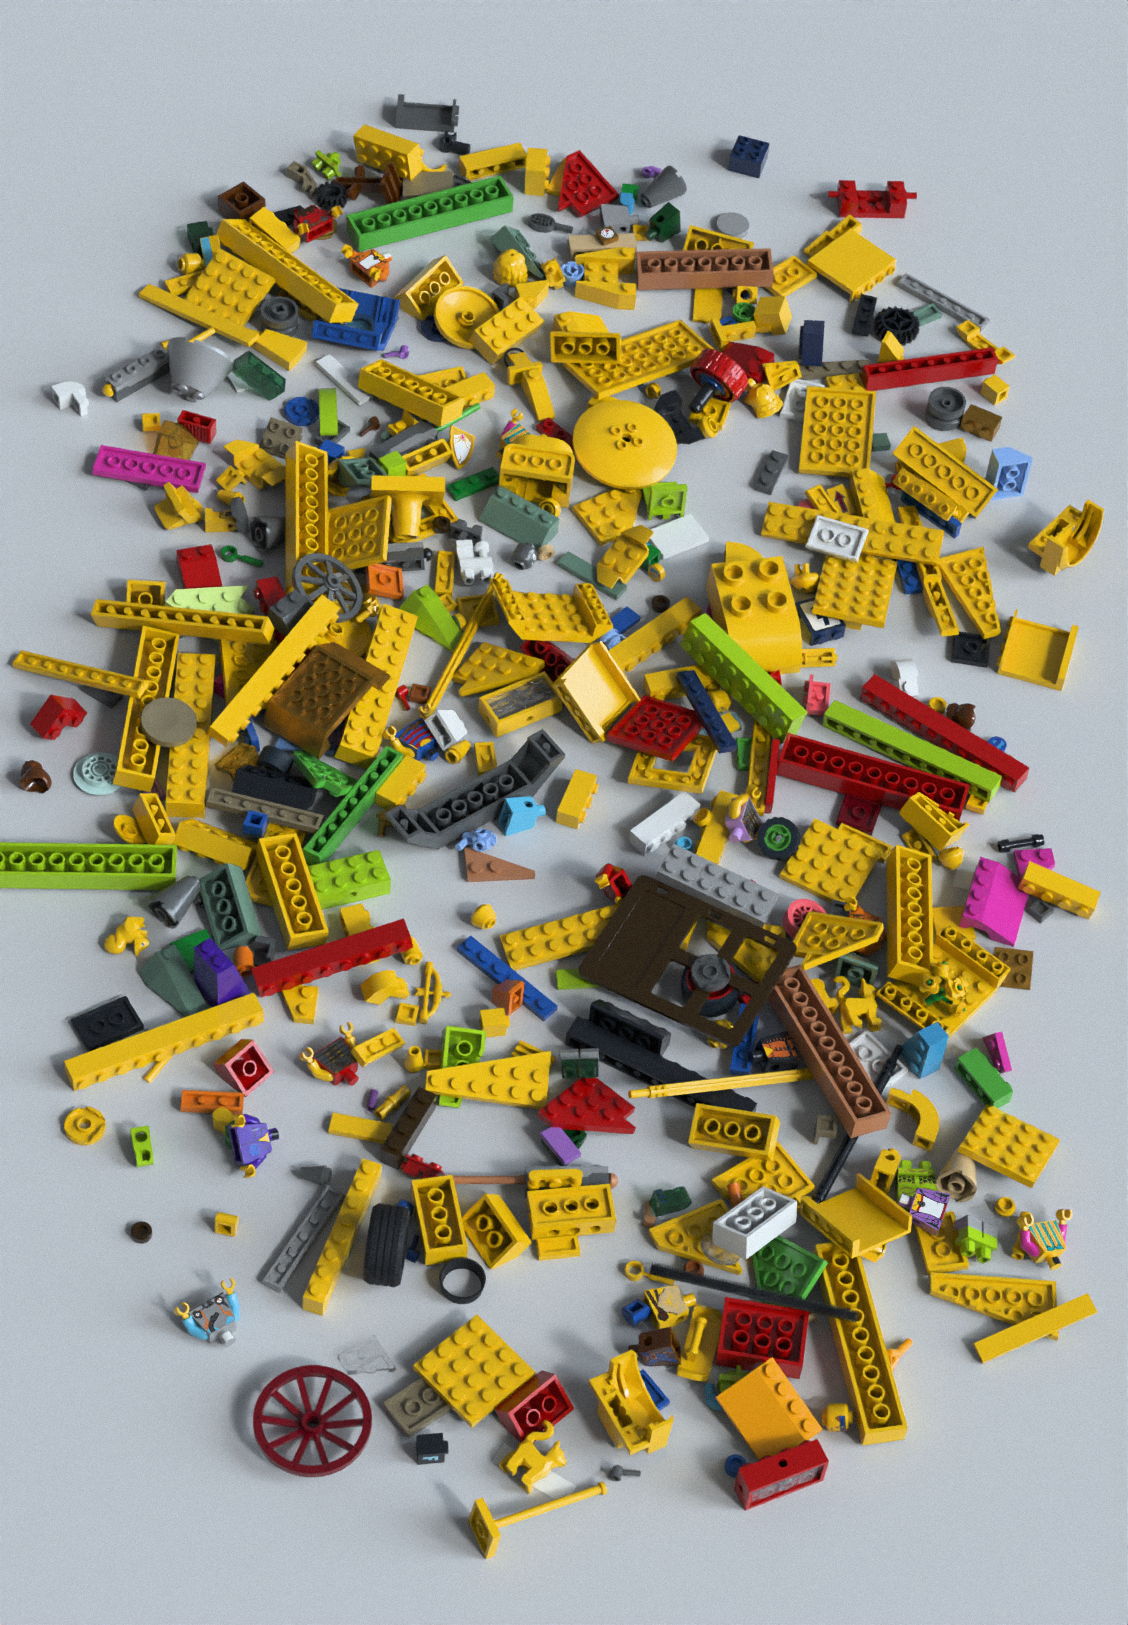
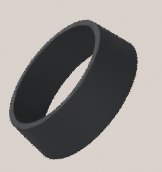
M469 1258L450 1260L442 1267L439 1275L442 1293L448 1300L456 1304H468L475 1301L481 1295L486 1283L484 1269L479 1263ZM467 1269L478 1276L481 1282V1289L472 1296L458 1297L452 1295L444 1288L443 1281L451 1271Z

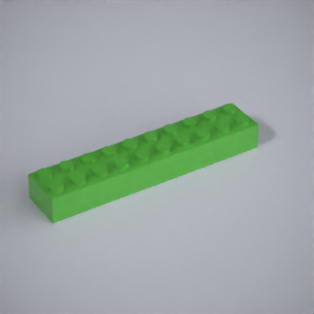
M496 176L349 214L346 216V231L357 250L361 252L513 212L514 196L502 177Z

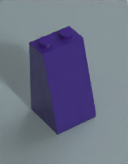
M211 938L193 947L194 981L202 997L211 1008L251 994L235 965Z

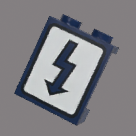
M815 597L795 603L799 619L802 618L811 633L810 646L820 645L824 642L844 637L846 624L843 620L812 614Z

